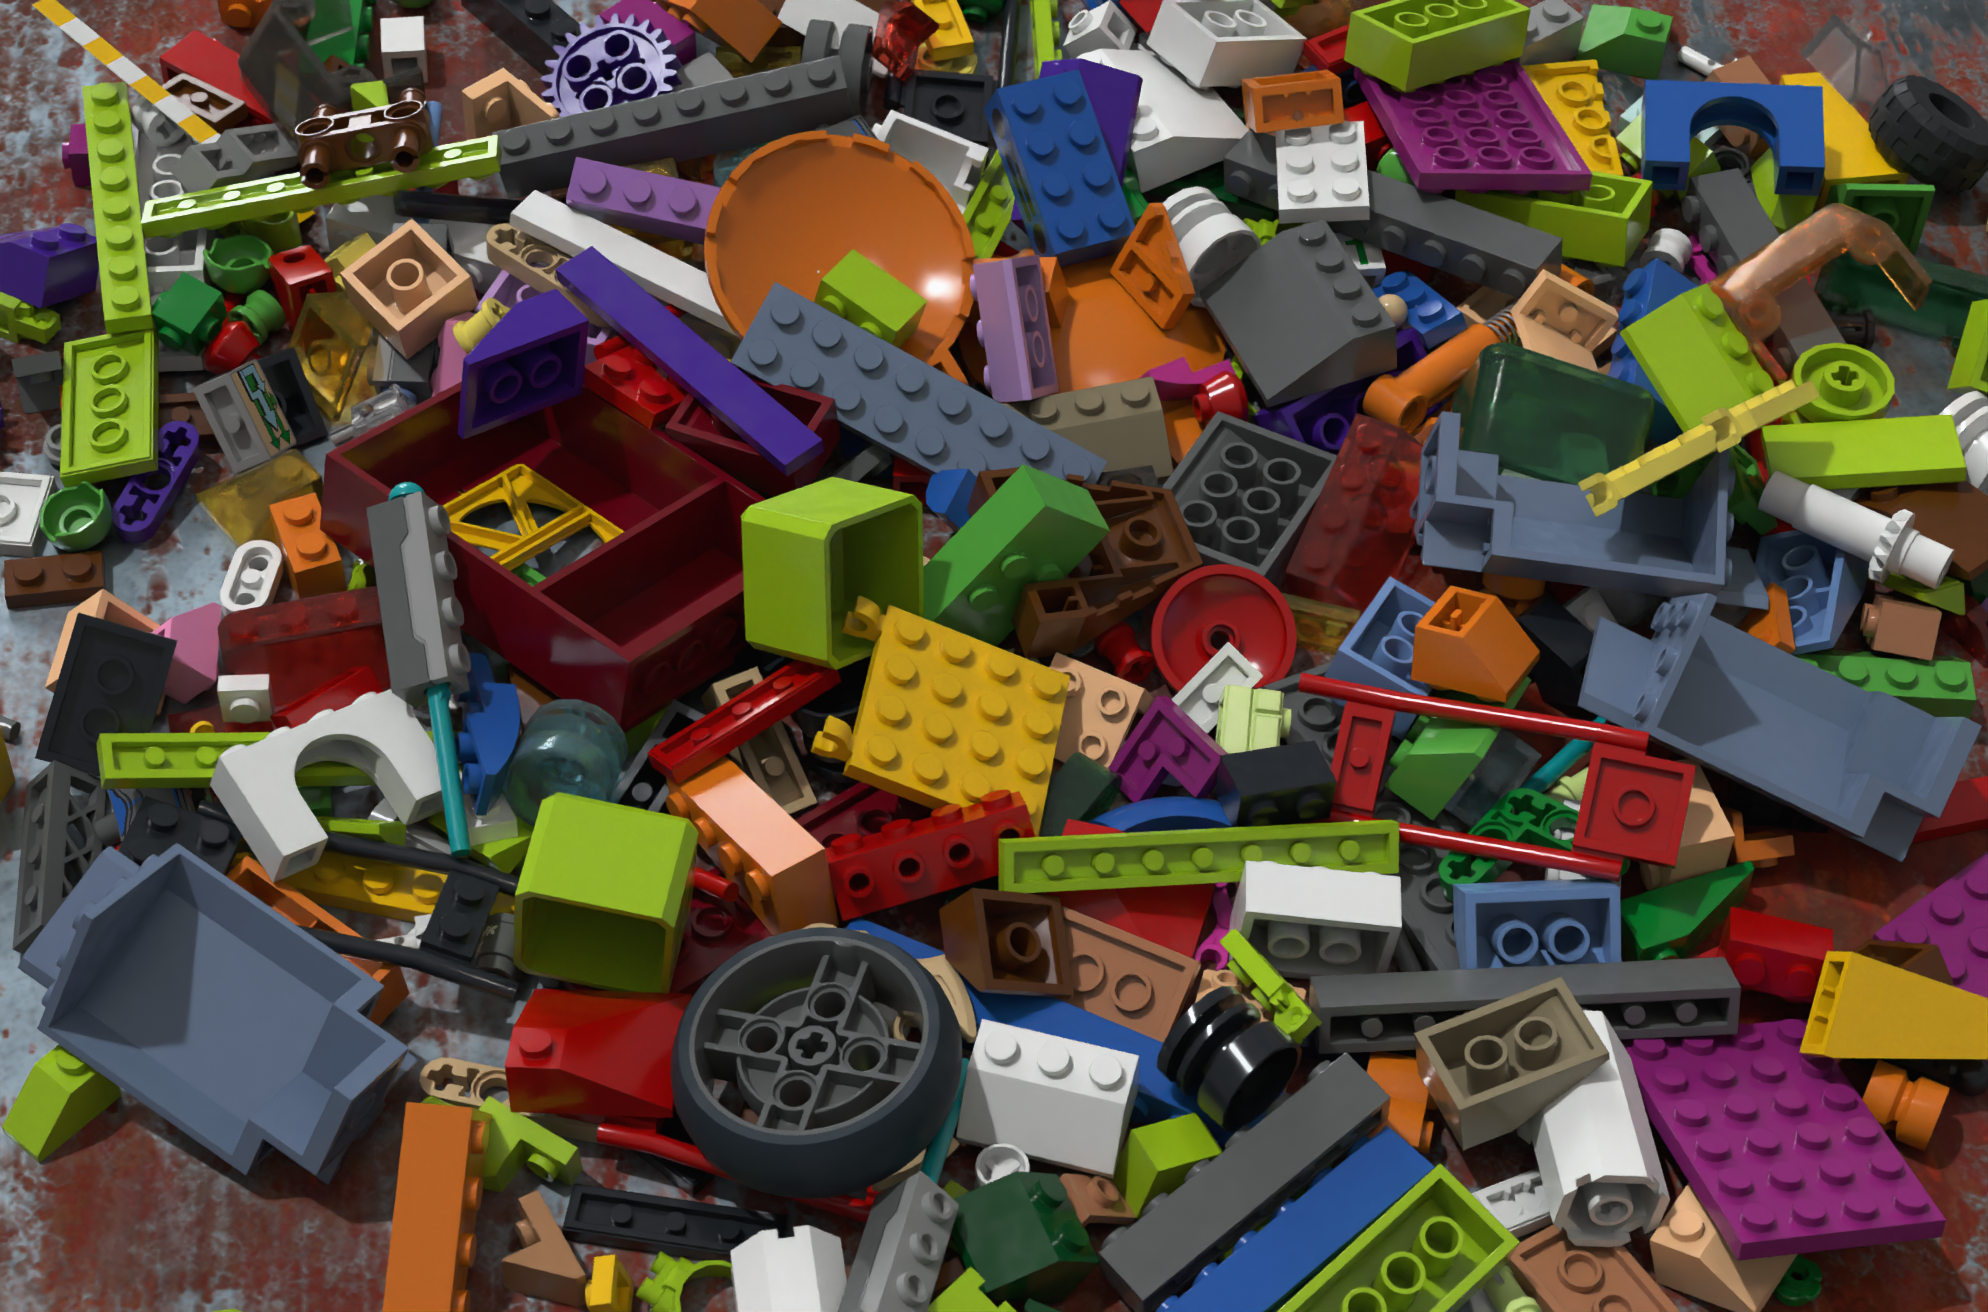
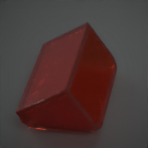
M377 586L238 610L225 616L219 623L218 637L225 674H269L275 707L293 703L351 667L370 666L381 688L391 686Z

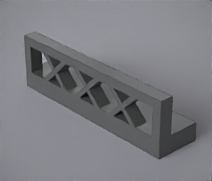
M56 760L52 761L26 785L12 949L22 954H25L74 889L64 875V867L71 865L81 879L102 852V842L96 834L95 822L104 817L106 789H102L101 779ZM70 786L89 794L87 808L81 809L70 793ZM71 824L75 825L86 841L85 848L78 850L67 834V826Z

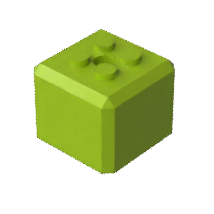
M830 477L750 505L741 515L746 641L755 649L837 670L867 658L873 652L874 641L841 632L845 615L848 611L853 612L855 600L858 596L875 602L880 608L881 614L888 605H892L924 618L922 503L915 495Z
M561 792L543 799L515 893L513 964L527 974L610 991L669 993L693 897L699 832L688 818Z

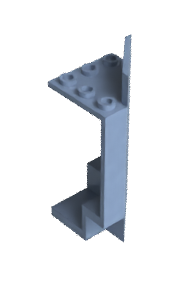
M1441 411L1421 449L1419 493L1409 510L1410 517L1417 519L1415 521L1414 533L1417 544L1423 546L1421 552L1423 565L1666 597L1710 593L1718 597L1715 603L1768 610L1769 596L1748 550L1726 547V541L1730 540L1734 526V515L1731 512H1727L1728 497L1732 495L1735 485V469L1729 467V449L1721 453L1717 451L1684 499L1634 493L1618 501V505L1615 508L1596 517L1585 497L1591 492L1589 490L1582 491L1579 485L1498 475L1499 455L1459 450L1461 414Z
M1710 593L1671 598L1669 604L1663 602L1652 620L1651 629L1656 631L1652 640L1601 616L1597 618L1577 706L1623 728L1650 733V741L1900 862H1903L1923 817L1940 818L1982 725L1965 717H1934L1883 691L1867 692L1710 615L1718 598Z
M178 843L159 857L152 854L144 861L141 867L112 846L102 851L22 956L18 969L48 989L41 1002L46 1008L37 1028L39 1031L244 1175H248L269 1154L277 1149L322 1182L329 1185L341 1168L340 1164L349 1145L356 1138L360 1140L363 1138L386 1106L384 1100L388 1091L404 1076L407 1077L419 1060L408 1052V1046L369 1020L384 985Z

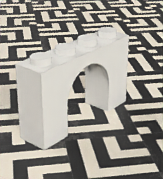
M391 689L379 694L368 692L357 698L351 705L337 711H333V709L323 710L314 715L307 723L292 729L288 726L280 727L267 735L264 740L247 747L244 744H238L229 748L219 757L210 782L213 791L273 883L318 864L329 838L296 786L294 774L309 764L320 761H337L352 765L365 772L377 784L401 822L406 824V826L444 810L435 746L407 703L394 695Z

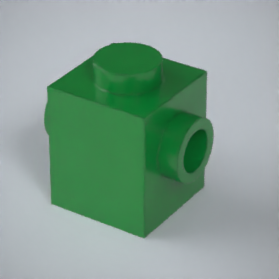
M185 272L181 274L169 291H164L158 296L152 309V316L159 340L172 350L180 351L183 349L196 357L205 345H209L221 331L222 324L228 316L222 292Z

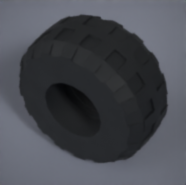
M1915 75L1897 79L1883 92L1869 114V132H1871L1873 141L1899 168L1909 173L1921 183L1934 185L1935 190H1941L1948 194L1960 193L1973 188L1988 171V121L1974 107L1941 84Z

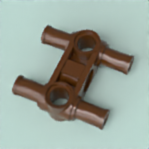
M408 88L400 94L398 103L339 114L338 110L329 104L317 106L312 112L311 119L301 122L295 128V134L299 143L298 159L302 165L300 170V177L303 176V179H301L302 183L310 189H321L328 184L331 173L391 162L392 167L396 171L402 173L414 171L418 167L419 157L428 154L434 148L430 133V115L426 110L428 103L425 101V93L417 88ZM367 134L373 137L374 141L362 142L355 135Z

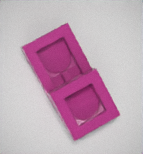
M1185 357L1148 370L1140 378L1153 376L1160 401L1192 399L1193 395L1198 394L1201 384L1222 371H1228L1234 375L1236 373L1229 359L1192 373Z

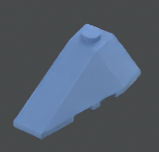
M1799 530L1760 537L1755 567L1765 588L1769 583L1773 582L1787 591L1795 651L1791 655L1834 647L1865 592L1869 569L1868 561Z

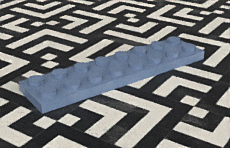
M774 282L730 361L744 374L771 385L785 384L834 398L839 426L930 475H933V473L938 474L940 470L969 469L977 477L979 471L1017 468L1025 464L1059 479L1065 480L1067 474L1084 476L1083 483L1096 484L1107 463L1103 458L777 282Z

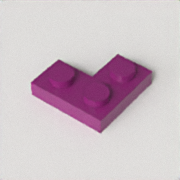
M1157 696L1104 774L1133 803L1152 799L1169 773L1195 798H1207L1216 785L1220 755L1228 753L1168 696Z

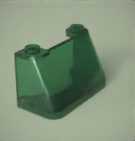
M1502 342L1488 345L1480 352L1453 395L1452 413L1461 414L1459 450L1499 455L1498 475H1501L1504 469H1508L1542 481L1579 485L1578 482L1596 473L1606 475L1645 454L1654 418L1655 401L1650 391L1641 386Z

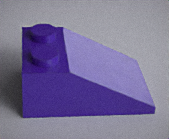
M63 223L57 227L0 234L1 292L39 308H44L95 291L99 271L97 239L87 234L86 228L77 224Z
M557 289L517 302L463 359L458 435L462 439L582 394L589 319Z

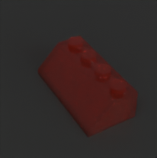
M1356 413L1285 571L1289 598L1358 621L1389 576L1398 581L1416 540L1414 526L1417 519L1410 517L1409 510L1419 493L1421 449L1423 447L1419 441L1404 429Z

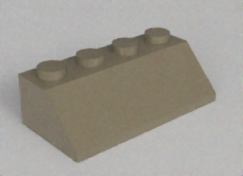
M1153 376L1003 404L1106 460L1107 463L1096 485L1110 486L1113 480L1149 486L1165 483L1173 473L1163 409Z

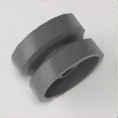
M810 19L804 40L801 63L840 55L854 116H864L873 77V27L870 25L848 24L843 31L839 46V33L834 21Z

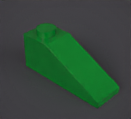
M1749 860L1620 900L1621 958L1623 962L1686 959L1728 916L1730 907L1736 908L1746 898L1755 869L1751 861Z

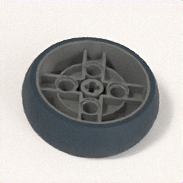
M816 927L784 932L752 944L725 961L707 978L688 1003L681 1017L671 1054V1085L677 1113L687 1133L708 1160L731 1178L748 1187L776 1196L805 1199L835 1197L868 1188L895 1174L914 1160L930 1144L944 1124L955 1100L962 1070V1038L959 1023L948 997L934 976L912 955L885 939L864 932L833 927ZM873 1002L883 1004L907 1018L922 1034L921 1043L895 1039L889 1025L873 1005ZM715 1079L738 1083L744 1099L759 1117L757 1124L750 1123L732 1114L713 1097L712 1092Z

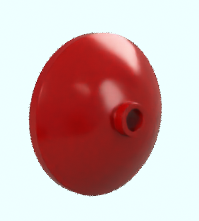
M1215 564L1187 573L1166 591L1153 616L1150 634L1152 654L1164 680L1177 693L1219 651L1211 644V636L1213 634H1222L1227 642L1236 648L1263 675L1252 687L1253 689L1284 679L1294 659L1297 641L1296 626L1286 599L1268 579L1245 567Z

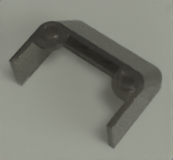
M273 0L238 57V68L242 82L297 154L299 143L295 134V128L301 122L311 119L312 112L317 106L329 104L334 106L339 114L353 112L351 85L378 81L372 72L358 66H347L330 73L310 47L312 44L353 29L349 0ZM419 66L381 80L386 85L389 105L398 103L399 96L405 89L417 88L425 93L423 71Z

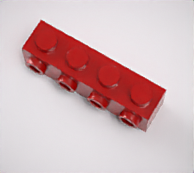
M1005 789L993 791L980 798L981 802L963 808L959 804L946 805L931 812V817L911 823L910 819H899L882 826V832L865 837H861V834L856 833L848 834L831 842L832 847L825 848L831 884L842 920H849L999 875V839L1035 837L1028 808L1020 792L1011 793L1010 790Z

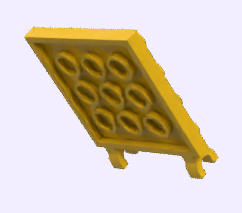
M858 596L855 600L853 612L848 611L845 615L841 632L850 636L874 641L875 644L854 731L851 734V728L846 722L829 715L825 721L823 732L818 731L815 735L811 752L846 762L843 772L845 776L934 810L951 804H959L961 808L981 802L980 798L997 790H1010L1011 793L1019 791L1027 805L1035 837H1038L1070 676L892 605H888L881 614L880 608L875 602Z

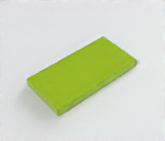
M155 326L151 329L105 334L64 343L60 479L65 488L79 486L83 481L95 483L158 470L159 338Z
M1952 414L1770 425L1761 428V441L1769 479L1775 471H1780L1806 484H1815L1826 490L1966 481L1967 467Z

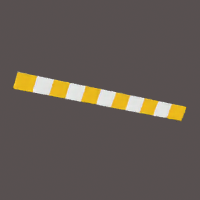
M40 0L32 4L33 7L200 144L214 143L219 139L221 135L57 0ZM267 174L255 180L271 178V176ZM311 210L306 213H297L299 224L314 215L315 212Z

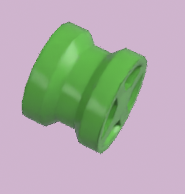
M263 290L253 291L247 296L244 306L238 305L234 307L227 316L228 323L232 320L247 322L260 345L267 341L270 331H279L286 324V315L281 305L275 298Z

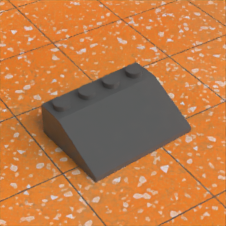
M1325 219L1305 223L1280 232L1200 291L1202 302L1267 407L1397 369L1396 325Z
M1217 411L1162 488L1172 490L1203 561L1202 567L1215 564L1245 567L1262 575L1279 589L1339 501L1345 458Z

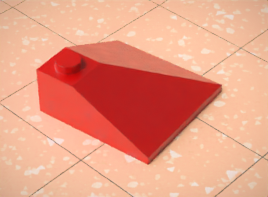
M1067 819L1062 836L1125 832L1117 828ZM1217 883L1046 892L1045 895L1060 896L1061 905L1194 959Z
M535 988L513 1027L504 1066L511 1112L673 1118L675 1103L671 1085V1054L681 1017L692 999V994Z

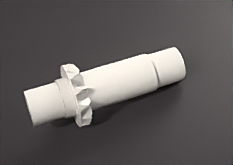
M1780 471L1773 473L1759 501V510L1792 524L1793 528L1868 561L1870 566L1868 569L1869 578L1881 584L1885 582L1892 572L1898 576L1900 574L1936 590L1944 579L1954 557V549L1922 536L1920 531L1913 529L1915 513L1903 509L1895 513L1892 519L1815 484H1806Z

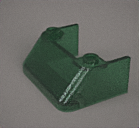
M1835 222L1814 289L1826 310H1834L1835 314H1846L1847 312L1861 314L1863 309H1871L1876 320L1952 340L1950 347L1958 350L1972 302L1988 299V276L1842 237L1844 224Z

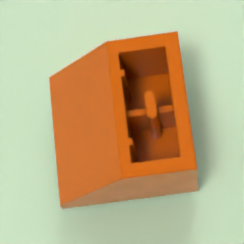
M1450 586L1415 626L1411 679L1428 683L1430 687L1437 690H1456L1475 695L1476 698L1485 702L1500 701L1506 703L1539 661L1540 651L1497 596Z

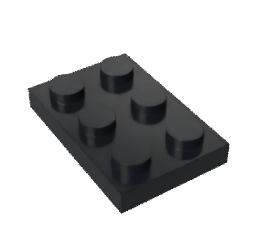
M78 612L35 758L50 763L56 760L79 771L100 776L96 745L100 733H151L178 640Z

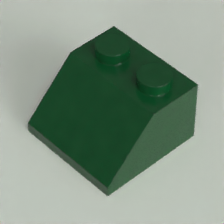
M1016 1171L954 1198L959 1207L951 1230V1236L966 1268L972 1267L985 1280L979 1290L989 1300L1027 1301L1029 1298L1038 1302H1063L1100 1263L1089 1241V1236L1081 1225L1067 1196L1066 1188L1060 1182L1057 1174Z

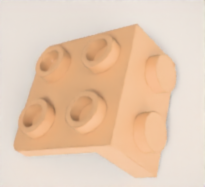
M1543 269L1511 309L1517 327L1516 333L1520 337L1525 350V358L1531 365L1545 372L1550 369L1561 375L1568 385L1578 391L1587 389L1595 394H1599L1605 386L1592 351L1619 319L1618 313L1614 307Z

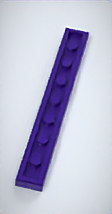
M590 246L555 269L557 279L561 284L786 476L790 475L824 452L823 440L593 246Z

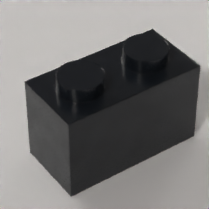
M1313 740L1220 755L1215 794L1232 827L1290 825L1330 818L1337 781L1316 741Z

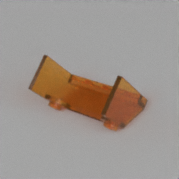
M1829 204L1708 283L1713 293L1721 299L1724 310L1736 329L1746 338L1749 349L1762 369L1772 378L1774 387L1785 383L1787 379L1786 373L1761 342L1777 330L1781 320V309L1774 297L1844 251L1848 250L1853 258L1863 264H1878L1914 311L1922 307L1932 284V279L1887 223L1845 204Z

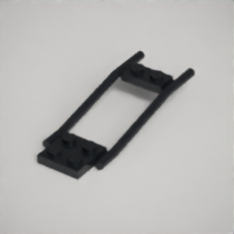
M896 0L886 76L884 108L888 111H897L900 108H904V115L987 148L989 123L984 108L996 89L1014 85L1021 0H1005L998 80H993L994 76L921 69L908 68V73L904 72L912 8L911 0Z
M145 796L118 851L141 867L144 861L152 854L159 857L178 843L226 876L242 844L243 835L226 809L217 804L201 800L195 813ZM325 831L329 837L323 850L325 852L448 876L421 939L419 948L297 925L339 955L410 968L511 1003L513 1002L519 985L518 982L471 967L470 964L498 892L515 898L520 877L449 854Z

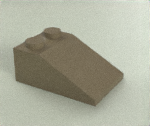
M1562 977L1414 1033L1418 1074L1462 1150L1514 1131L1610 1059L1609 1051Z

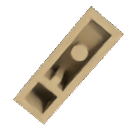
M754 667L712 684L701 697L707 713L709 714L762 681L763 679L758 668ZM781 720L728 753L733 763L789 815L817 803Z

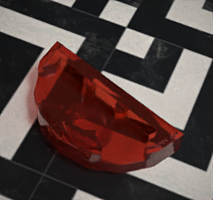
M1964 592L1965 615L1962 616L1933 605L1942 613L1940 626L1944 632L1958 642L1984 668H1987L1988 628L1985 622L1988 621V613L1978 601Z

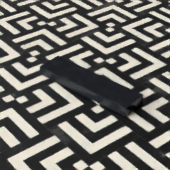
M574 1183L562 1227V1234L568 1241L655 1254L662 1251L668 1256L701 1261L723 1260L731 1263L730 1251L760 1231L777 1229L778 1238H785L788 1228V1215Z

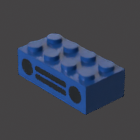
M1079 69L996 89L985 106L984 112L1035 255L1039 254V257H1057L1061 268L1120 253L1133 232L1135 225Z

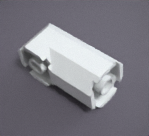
M1583 1010L1609 1051L1610 1059L1516 1128L1517 1135L1529 1144L1531 1140L1533 1142L1553 1225L1560 1231L1564 1227L1567 1231L1568 1239L1575 1246H1622L1631 1241L1630 1231L1643 1226L1644 1234L1659 1227L1670 1197L1631 1057L1602 1011Z
M810 1225L793 1227L794 1237L778 1238L777 1229L763 1230L730 1251L731 1276L736 1312H838L847 1284L841 1239Z

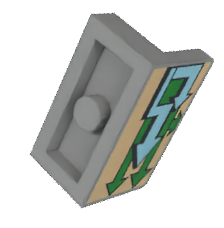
M256 359L193 388L195 396L234 474L268 461L296 444V438Z

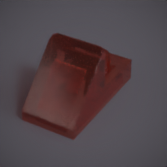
M910 1L885 2L880 7L871 52L872 57L904 81L915 70L919 46L934 34L940 25Z

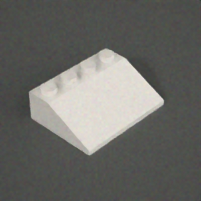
M1100 48L1093 52L1083 53L1077 57L1139 75L1143 79L1126 165L1134 173L1141 193L1224 160V156L1249 131L1212 87L1207 90L1193 87L1186 81V76L1179 70L1162 62L1160 55L1156 51Z

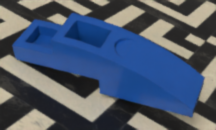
M469 653L471 660V670L467 672L469 691L453 695L454 701L460 702L463 710L462 731L454 734L457 760L462 769L463 792L470 795L475 814L486 816L499 799L507 781L519 734L520 706L515 684L495 683L486 654Z

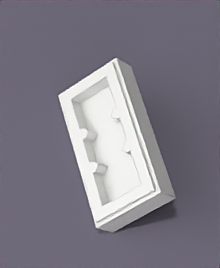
M1539 1167L1471 1193L1516 1238L1553 1224Z

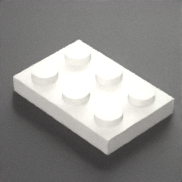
M1344 121V123L1275 131L1279 224L1315 222L1325 219L1326 222L1370 220L1364 121Z

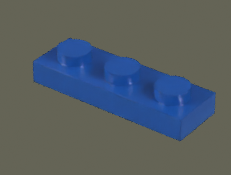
M1409 270L1388 275L1382 280L1380 285L1372 289L1377 298L1385 294H1394L1405 301L1408 308V316L1401 327L1404 330L1415 328L1422 344L1428 349L1468 327L1460 310Z

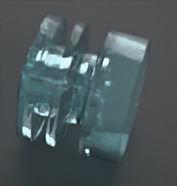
M557 699L540 706L529 718L525 731L521 735L519 745L515 749L507 767L503 784L506 801L516 815L533 828L535 827L542 800L557 792L609 802L613 788L616 786L619 775L625 765L628 753L625 733L614 717L600 707L578 699Z

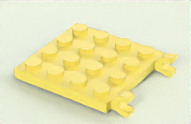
M1791 379L1729 410L1724 407L1718 408L1701 417L1703 424L1679 435L1676 439L1636 458V460L1606 475L1596 473L1578 482L1582 491L1589 490L1591 492L1585 497L1594 515L1598 517L1618 505V501L1668 477L1717 450L1719 453L1740 443L1742 437L1819 398L1820 395L1812 380L1796 387Z

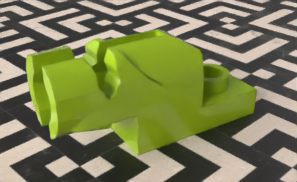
M433 1095L421 1102L425 1104L455 1106ZM488 1096L479 1108L481 1111L492 1114L482 1179L483 1188L497 1192L504 1191L525 1162L536 1175L544 1180L552 1182L557 1178L569 1186L573 1185L583 1171L578 1147L520 1113L511 1112L508 1106L491 1096Z

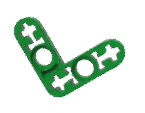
M1518 788L1505 794L1468 834L1571 851L1573 838L1559 840L1551 836V834L1560 828H1572L1575 830L1579 811L1535 790ZM1450 851L1439 865L1441 891L1446 898L1453 901V884L1493 883L1513 862ZM1623 859L1620 877L1628 871L1630 860ZM1470 872H1471V876H1472L1471 878L1467 877V875H1468Z

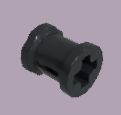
M1863 309L1861 314H1835L1834 310H1826L1846 344L1860 345L1865 350L1872 348L1875 338V319L1871 309ZM1841 328H1854L1855 331H1841Z

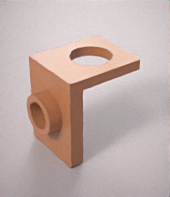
M1063 1173L1059 1178L1066 1188L1067 1196L1084 1228L1088 1223L1129 1225L1136 1218L1111 1178Z

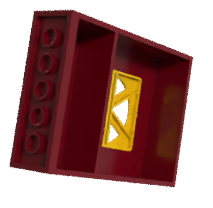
M461 381L326 453L320 530L374 567L366 508L388 501L391 490L400 483L412 482L419 485L429 498L445 508L450 519L451 531L446 536L448 550L452 554L457 566V578L453 580L455 597L459 600L464 613V624L460 628L617 738L670 705L673 699L678 700L735 663L734 654L749 644L745 637L741 515L750 505L767 499L657 427L651 430L585 385H582V394L462 439L458 435ZM506 502L521 536L461 521L479 508ZM527 502L549 506L566 513L538 528ZM586 526L592 528L604 542L600 547L534 586L529 585L510 572ZM473 545L499 552L489 557Z

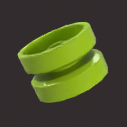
M1836 342L1816 345L1801 354L1794 365L1791 379L1796 387L1812 380L1820 397L1782 416L1781 424L1886 418L1895 393V378L1885 362L1874 353L1861 347Z

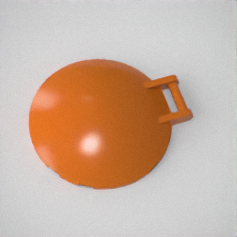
M827 130L801 132L772 141L753 152L732 171L716 196L708 216L704 238V258L708 282L715 302L724 319L741 341L774 282L814 302L821 279L854 249L927 300L917 330L899 349L968 386L966 377L948 349L958 337L965 321L969 317L974 301L970 290V276L974 274L973 260L975 258V250L969 229L956 202L931 172L915 160L914 163H911L901 155L889 150L890 144L854 133L853 137L827 134Z
M1030 246L1020 250V253L1014 256L1003 257L993 253L991 258H1018L1032 256L1035 253L1033 247ZM1119 253L1061 267L1069 296L1062 327H1050L1059 392L1053 394L1139 379L1148 370L1185 357L1192 373L1224 361L1226 339L1207 308L1194 306L1191 303L1174 329H1162L1109 272ZM969 316L957 337L961 350V361L974 384L980 383L986 389L984 382V368L988 365L985 347L980 345L977 329H974ZM1192 399L1160 401L1163 415L1191 404Z

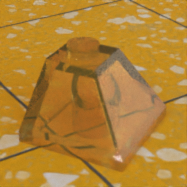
M346 291L307 294L288 348H295L317 407L331 422H339L373 329V325L349 302Z
M297 449L283 451L268 461L243 470L196 494V501L238 548L253 540H266L275 543L269 505L311 493H316L319 501L323 495L322 476Z

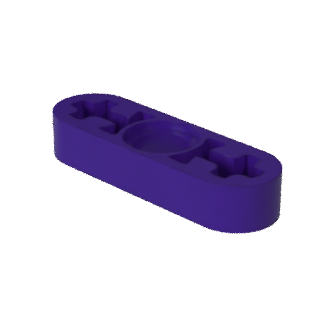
M173 421L165 424L158 431V470L132 475L112 509V520L118 537L123 541L132 544L143 543L155 535L198 462L202 452L201 443L196 428L190 423ZM182 439L186 440L188 447L180 445L172 456L170 443L178 445ZM171 457H173L174 465L170 462ZM153 474H165L170 478L169 484L161 490H150L144 486L145 480ZM140 499L144 502L143 507H141ZM142 508L144 521L135 520L132 525H127L126 517L134 519Z

